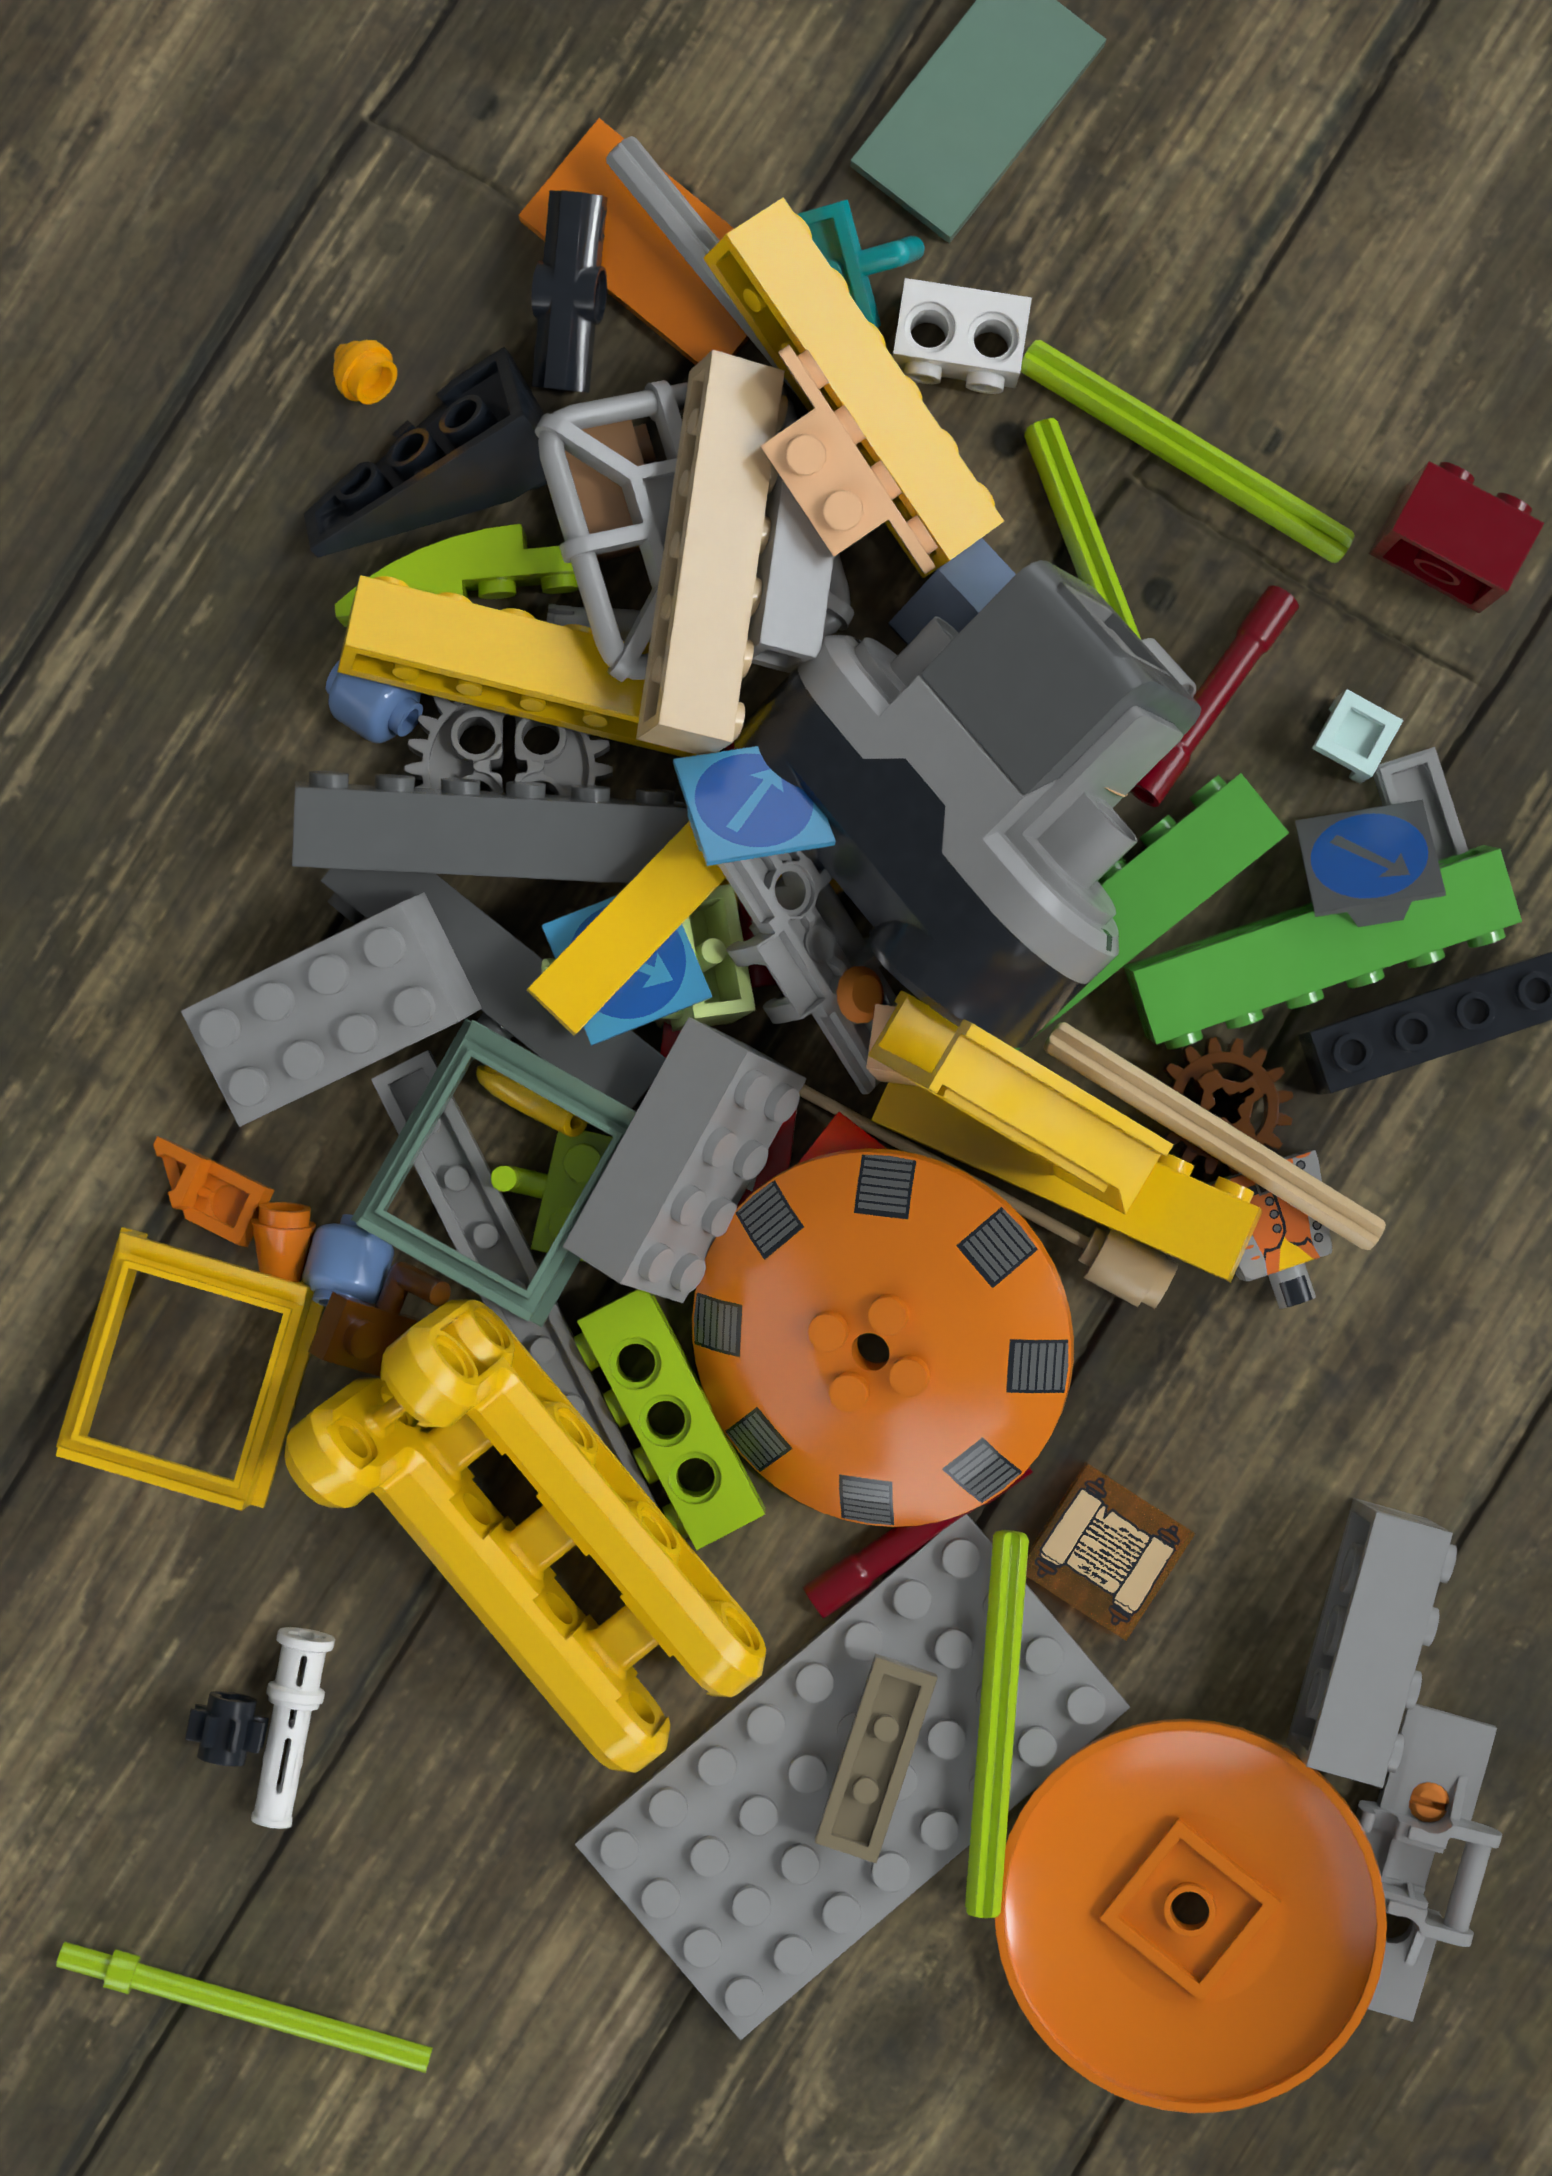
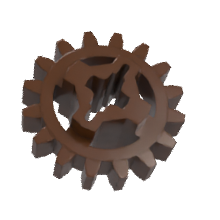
M1214 1037L1206 1039L1205 1055L1200 1056L1191 1046L1183 1048L1181 1051L1186 1063L1183 1068L1171 1063L1164 1066L1163 1071L1173 1080L1170 1088L1183 1094L1186 1084L1191 1080L1190 1083L1196 1091L1193 1102L1207 1111L1216 1104L1212 1095L1214 1091L1220 1096L1239 1094L1245 1091V1094L1237 1098L1236 1103L1229 1109L1233 1119L1229 1122L1225 1117L1219 1118L1260 1144L1272 1149H1280L1283 1143L1272 1132L1275 1126L1292 1124L1293 1119L1279 1112V1103L1291 1100L1293 1092L1276 1090L1274 1082L1279 1080L1285 1071L1282 1067L1266 1071L1261 1066L1267 1054L1266 1050L1259 1048L1247 1057L1243 1055V1039L1234 1038L1230 1042L1227 1052H1222L1217 1038ZM1212 1064H1231L1243 1069L1249 1076L1242 1078L1238 1082L1223 1079ZM1263 1097V1117L1255 1132L1254 1127L1250 1123L1254 1102ZM1171 1130L1163 1136L1165 1140L1172 1144L1180 1142L1184 1146L1179 1155L1180 1159L1190 1163L1198 1155L1202 1157V1173L1213 1174L1217 1167L1218 1159ZM1224 1164L1228 1175L1239 1174V1172Z

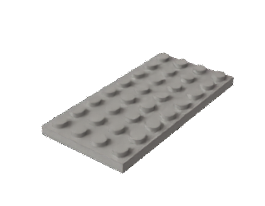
M967 1514L906 1557L576 1839L575 1845L740 2040L970 1845L992 1543ZM1027 1584L1025 1585L1008 1811L1037 1788L1063 1761L1085 1747L1130 1708L1126 1700ZM875 1653L936 1673L938 1677L877 1863L816 1844L814 1840Z

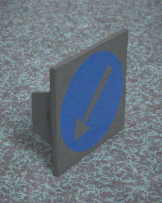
M1423 799L1295 821L1315 917L1348 912L1358 927L1404 920L1412 901L1446 896Z

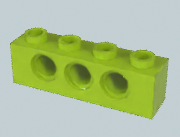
M635 1289L580 1318L577 1323L582 1333L573 1337L576 1346L590 1371L601 1367L612 1388L603 1393L604 1399L620 1428L629 1423L631 1424L642 1445L633 1450L635 1459L649 1484L658 1480L662 1483L671 1503L663 1506L662 1509L666 1518L684 1539L690 1537L697 1551L765 1515L766 1507L732 1442L726 1436L714 1416L702 1385L655 1295ZM631 1344H641L647 1347L655 1359L653 1372L641 1379L627 1376L619 1365V1355L624 1347ZM661 1401H670L677 1404L682 1409L685 1417V1424L682 1429L672 1435H662L656 1432L651 1427L648 1419L649 1409L654 1404ZM699 1458L710 1464L715 1475V1479L710 1487L696 1492L686 1489L681 1484L678 1478V1468L686 1460Z

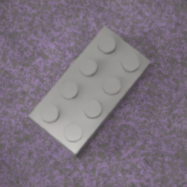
M425 892L240 981L182 1010L181 1013L240 1127L456 1024L482 1009Z
M689 1017L563 1247L620 1284L684 1303L689 1292L699 1285L705 1274V1258L716 1237L726 1233L737 1205L751 1179L755 1178L764 1168L768 1158V1148L779 1128L796 1110L799 1103V1092L807 1078L750 1045Z
M1353 1498L1286 1741L1287 1745L1299 1756L1306 1767L1383 1788L1387 1771L1395 1773L1398 1769L1404 1750V1735L1398 1733L1404 1709L1412 1710L1421 1689L1422 1673L1415 1670L1422 1645L1429 1647L1434 1640L1439 1623V1609L1433 1607L1439 1582L1447 1583L1449 1581L1457 1555L1456 1546L1450 1544L1453 1533L1433 1521Z

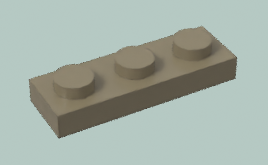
M875 1653L814 1837L816 1844L877 1863L938 1679L936 1673Z

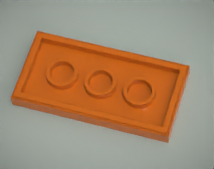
M598 118L518 215L520 222L545 241L550 190L584 192L608 197L601 266H604L606 269L607 293L695 365L712 350L735 356L750 338L607 164L606 157L609 152L624 138ZM663 171L719 240L734 229Z

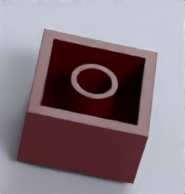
M1429 461L1402 490L1368 554L1468 608L1481 613L1508 592L1544 522L1531 516L1532 508L1521 499L1502 492L1497 493L1495 497L1473 485L1475 478L1465 469L1449 462H1440L1438 466Z

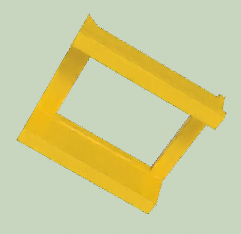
M900 991L894 1001L898 1005L870 1050L869 1057L886 1065L903 1077L1051 1163L1056 1177L1126 1215L1160 1155L1162 1154L1167 1157L1174 1144L975 1024L963 1019L958 1027L925 1003L904 991Z
M121 1227L56 1447L58 1449L56 1456L242 1511L250 1505L264 1508L311 1354L308 1350L319 1326L325 1306L312 1300L314 1292L311 1290V1286L304 1284V1282H292L147 1239L148 1234ZM137 1271L283 1313L234 1480L88 1437Z

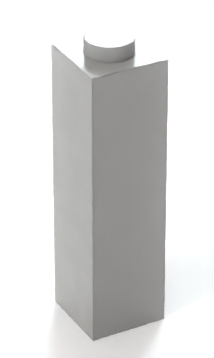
M797 420L790 421L788 424L782 427L778 433L783 431L785 428H787ZM778 473L772 491L767 494L765 516L771 520V531L766 548L759 555L756 577L762 580V595L756 612L750 617L747 639L752 640L754 645L753 664L791 673L802 663L816 658L821 650L834 556Z

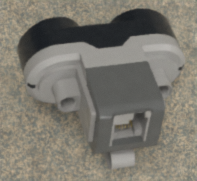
M1040 560L1031 563L1019 571L960 633L946 621L935 616L898 655L878 641L868 637L861 641L848 635H827L822 640V647L817 657L796 667L743 723L742 730L734 741V750L758 746L769 768L785 781L803 789L828 818L836 841L835 845L803 850L801 852L813 862L817 870L826 869L831 878L836 880L872 924L873 928L869 931L870 947L881 964L915 996L959 1027L963 1019L1011 1047L1022 1048L1119 954V932L1113 919L1116 915V908L1098 880L1137 843V838L1113 810V807L1123 796H1119L1106 788L1126 795L1191 729L1200 716L1201 707L1193 698L1196 692L1195 683L1155 639L1147 638L1140 640L1094 587L1050 562Z

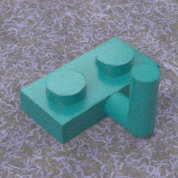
M848 199L797 214L808 225L812 234V240L829 265L837 270L845 279L850 296L867 321L876 327H880L881 322L868 276L919 260L925 251L923 241L917 236H908L861 250Z

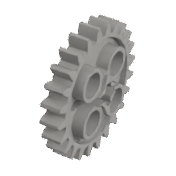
M436 696L434 697V702L441 714L439 719L420 715L417 719L420 727L429 735L428 739H409L408 741L409 750L423 757L422 762L411 763L405 766L406 776H412L417 780L423 781L422 785L415 788L441 789V778H465L480 780V789H485L489 792H504L501 775L492 773V770H500L503 767V720L507 716H512L516 721V765L520 770H527V773L516 774L515 781L546 784L545 789L550 790L555 795L571 796L572 785H595V781L606 780L613 776L612 766L595 762L596 758L610 751L608 740H590L589 736L591 734L457 701L452 703L447 699ZM472 726H484L495 735L494 744L485 753H468L459 744L463 732ZM537 726L549 727L558 735L559 743L548 754H534L523 744L524 736L529 730Z

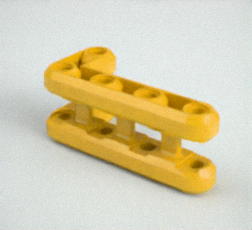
M475 1299L447 1301L409 1328L386 1348L382 1358L381 1378L363 1377L355 1379L310 1412L291 1428L288 1433L285 1447V1463L298 1487L319 1505L331 1508L356 1506L373 1492L588 1751L608 1769L636 1773L666 1751L671 1726L669 1716L665 1718L660 1706L636 1677L638 1672L633 1667L635 1663L658 1645L662 1647L669 1657L674 1655L690 1676L702 1688L707 1690L706 1694L710 1696L733 1697L762 1676L766 1647L755 1624L507 1325L484 1303ZM493 1445L501 1455L507 1454L537 1490L538 1494L536 1497L543 1504L518 1526L508 1516L504 1518L472 1480L475 1476L468 1469L472 1462ZM575 1545L578 1546L585 1556L591 1555L621 1591L620 1598L626 1604L600 1626L590 1614L585 1616L555 1580L554 1577L557 1574L550 1567Z

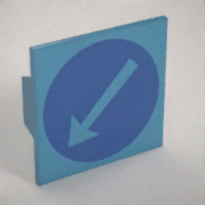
M758 746L673 759V765L687 804L690 825L698 849L702 851L707 866L835 845L836 841L825 814L803 789L785 781L769 768Z
M616 896L542 925L555 960ZM682 924L583 1026L591 1046L713 997Z

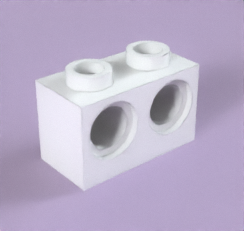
M905 278L893 359L904 375L916 383L938 384L941 381V377L965 380L966 388L980 393L999 394L1003 392L1004 387L1016 388L1021 371L1032 298ZM921 323H933L943 330L946 339L937 347L926 348L914 341L911 335L912 329ZM993 332L1004 338L1008 345V351L999 357H986L976 349L974 340L982 333Z

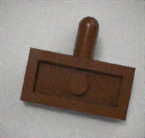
M401 1261L391 1267L376 1305L332 1291L308 1352L324 1361L381 1377L382 1358L386 1348L409 1328L422 1320L400 1313L408 1292L434 1306H442L451 1295V1287L447 1282L407 1262Z

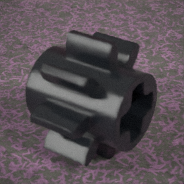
M211 1691L207 1706L195 1704V1709L190 1710L185 1739L200 1742L197 1758L216 1765L238 1767L245 1765L247 1752L259 1753L260 1748L264 1747L269 1718L255 1715L257 1699L235 1692Z

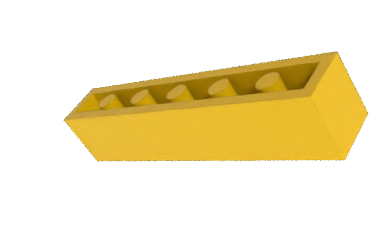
M784 197L728 232L703 257L777 367L785 371L784 377L808 412L812 411L814 407L778 352L790 345L796 356L807 349L809 350L829 381L819 391L833 412L843 405L846 406L866 437L856 444V447L870 467L878 461H882L902 494L892 500L906 522L917 515L938 546L936 550L928 555L935 568L924 574L888 520L885 522L922 578H925L1004 522L995 508L994 499L989 490L983 484L977 482L960 457L957 444L952 436L940 428L923 403L921 392L916 383L904 375L887 350L885 340L879 329L867 321L850 296L843 276L829 265L812 240V234L808 225L799 215L792 211Z
M360 575L351 606L337 672L676 756L689 757L698 755L636 739L645 680L626 678L623 682H620L607 673L609 666L604 662L596 647L591 628L579 624L561 626L537 620L530 613L520 609L506 608L497 610L473 604L467 597L457 593L443 592L433 594L410 588L405 582L393 577L379 576L370 578ZM650 642L647 643L642 654L649 653Z
M888 1082L871 1120L906 1138L1228 1282L1232 1281L1262 1214L1260 1207L1250 1203L1254 1195L1252 1190L1218 1176L1214 1187L1190 1177L1194 1165L1168 1153L1167 1157L1162 1154L1160 1155L1126 1215L1056 1177L1051 1163L920 1086Z

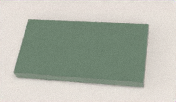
M976 0L853 156L850 167L950 244L1101 52L1107 39L1057 0Z

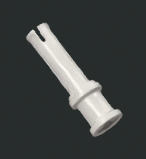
M296 1627L280 1628L276 1640L282 1644L276 1679L268 1683L266 1692L269 1696L268 1700L274 1704L263 1756L255 1809L251 1817V1821L258 1825L277 1829L289 1828L292 1825V1811L303 1764L311 1713L313 1710H317L324 1701L325 1691L320 1688L326 1652L332 1651L335 1643V1638L331 1635L316 1630ZM304 1656L301 1674L298 1676L300 1660ZM291 1709H293V1718L289 1719ZM289 1738L281 1782L277 1784L285 1739Z

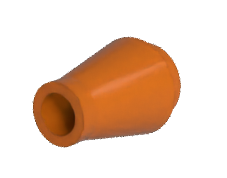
M268 1202L259 1205V1218L252 1220L259 1272L296 1283L300 1282L316 1228V1223L310 1221V1207L289 1202Z

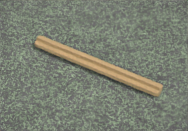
M1060 1022L1055 1025L1046 1039L1044 1050L1047 1054L1359 1248L1371 1250L1381 1238L1386 1226L1384 1220L1066 1022Z

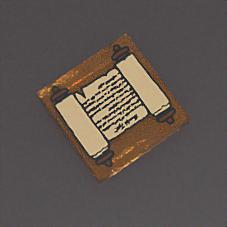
M1086 1462L1029 1549L1026 1576L1127 1641L1195 1533Z

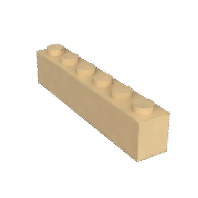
M712 350L689 371L636 736L637 740L703 755L717 753L738 738L742 730L745 706L744 703L739 702L741 681L750 669L754 653L753 641L747 639L750 617L754 615L759 606L762 595V580L756 577L759 555L766 548L771 531V520L765 516L767 494L772 491L778 477L777 470L761 448V445L780 431L786 418L788 399L787 396L781 395L784 370Z

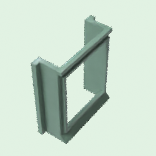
M465 1019L351 1220L356 1222V1225L525 1321H531L542 1327L581 1259L565 1249L563 1245L633 1120L636 1111L475 1020L471 1022ZM473 1059L480 1061L613 1136L527 1290L387 1212Z

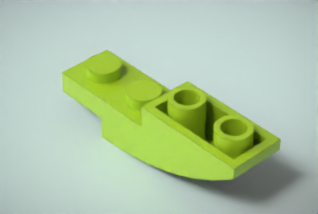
M522 524L486 528L445 539L418 549L388 564L370 576V578L379 576L393 577L405 582L410 588L433 594L451 592L468 598V591L478 590V596L481 599L513 597L517 595L516 587L542 585V592L548 594L569 593L579 590L572 564L564 562L560 547L527 549V538ZM357 586L335 604L336 618L344 627L348 625Z

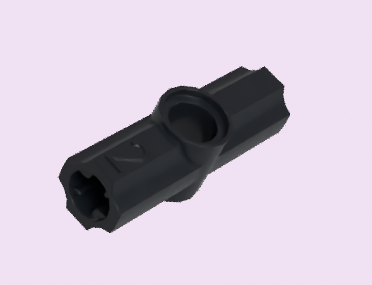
M565 190L549 191L544 258L538 261L532 282V311L534 317L538 319L532 387L590 392L595 327L603 319L607 300L606 269L604 266H601L608 197L603 195Z

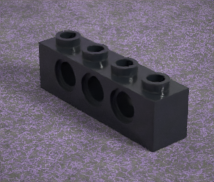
M1552 952L1536 955L1299 1034L1298 1037L1317 1094H1331L1552 1020Z

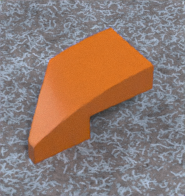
M157 1136L153 1146L156 1156L162 1158L172 1189V1191L168 1192L172 1208L183 1210L185 1219L236 1245L248 1247L254 1235L252 1220L259 1218V1205L270 1202L275 1190L195 1151Z

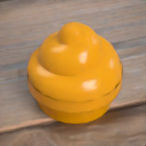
M376 340L352 341L347 344H340L335 350L333 365L335 383L338 390L347 399L370 405L382 400L392 390L397 379V368L393 363L390 351Z

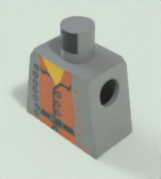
M1303 1150L1283 1157L1322 1182L1319 1160L1315 1150ZM1240 1173L1223 1177L1252 1190L1254 1195L1250 1203L1260 1207L1262 1210L1259 1221L1235 1272L1239 1280L1247 1282L1268 1275L1279 1309L1292 1307L1316 1298L1305 1262L1332 1253L1329 1228ZM1217 1180L1208 1182L1206 1184L1214 1187Z

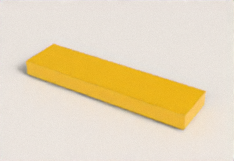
M690 821L527 989L573 1036L581 1030L726 878L718 864L706 865L703 853L698 849Z

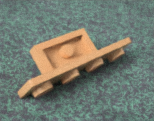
M790 345L786 346L778 354L814 409L762 444L761 448L833 556H836L888 520L924 574L935 568L934 563L928 556L938 548L935 541L917 515L906 522L892 500L902 494L882 461L880 460L870 467L856 447V444L866 437L846 406L843 405L833 412L819 391L829 381L809 350L807 349L796 356Z

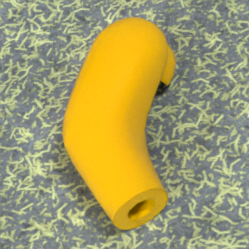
M487 1065L477 1067L476 1076L479 1083L492 1095L512 1108L569 1137H576L585 1130L588 1122Z

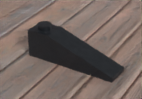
M505 347L452 379L436 394L442 404L416 428L408 420L392 433L396 441L383 458L376 464L369 461L359 463L304 513L310 550L317 558L513 501L529 490H535L547 484L539 456V438L535 433V429L544 413L513 357Z

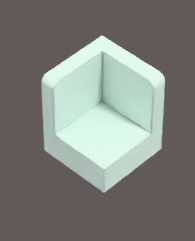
M1346 689L1334 699L1330 706L1331 714L1312 749L1352 770L1349 778L1361 784L1373 776L1403 720Z

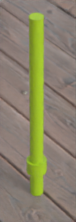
M64 1942L58 1956L56 1967L104 1980L103 1987L125 1994H129L131 1989L139 1990L426 2073L433 2048L148 1966L140 1963L141 1956L116 1949L113 1955Z

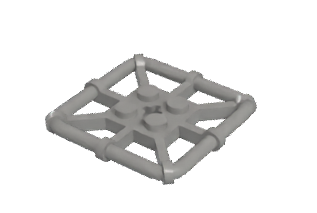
M662 380L648 383L644 391L569 405L553 412V414H544L535 429L536 436L539 438L540 461L565 541L559 546L565 563L572 564L596 647L604 662L609 666L607 673L620 682H623L626 678L645 680L648 653L642 654L652 633L682 427L679 410H683L685 406L688 382L669 385L667 381ZM782 387L781 395L787 396L788 399L787 414L782 426L784 427L790 421L798 420L787 390ZM650 416L656 422L667 460L636 466L582 429ZM565 451L622 487L633 525L593 534L589 533ZM639 546L652 590L623 643L596 555ZM839 554L834 556L823 639L827 635L836 633L837 630H846L854 615V610L850 606L849 585Z

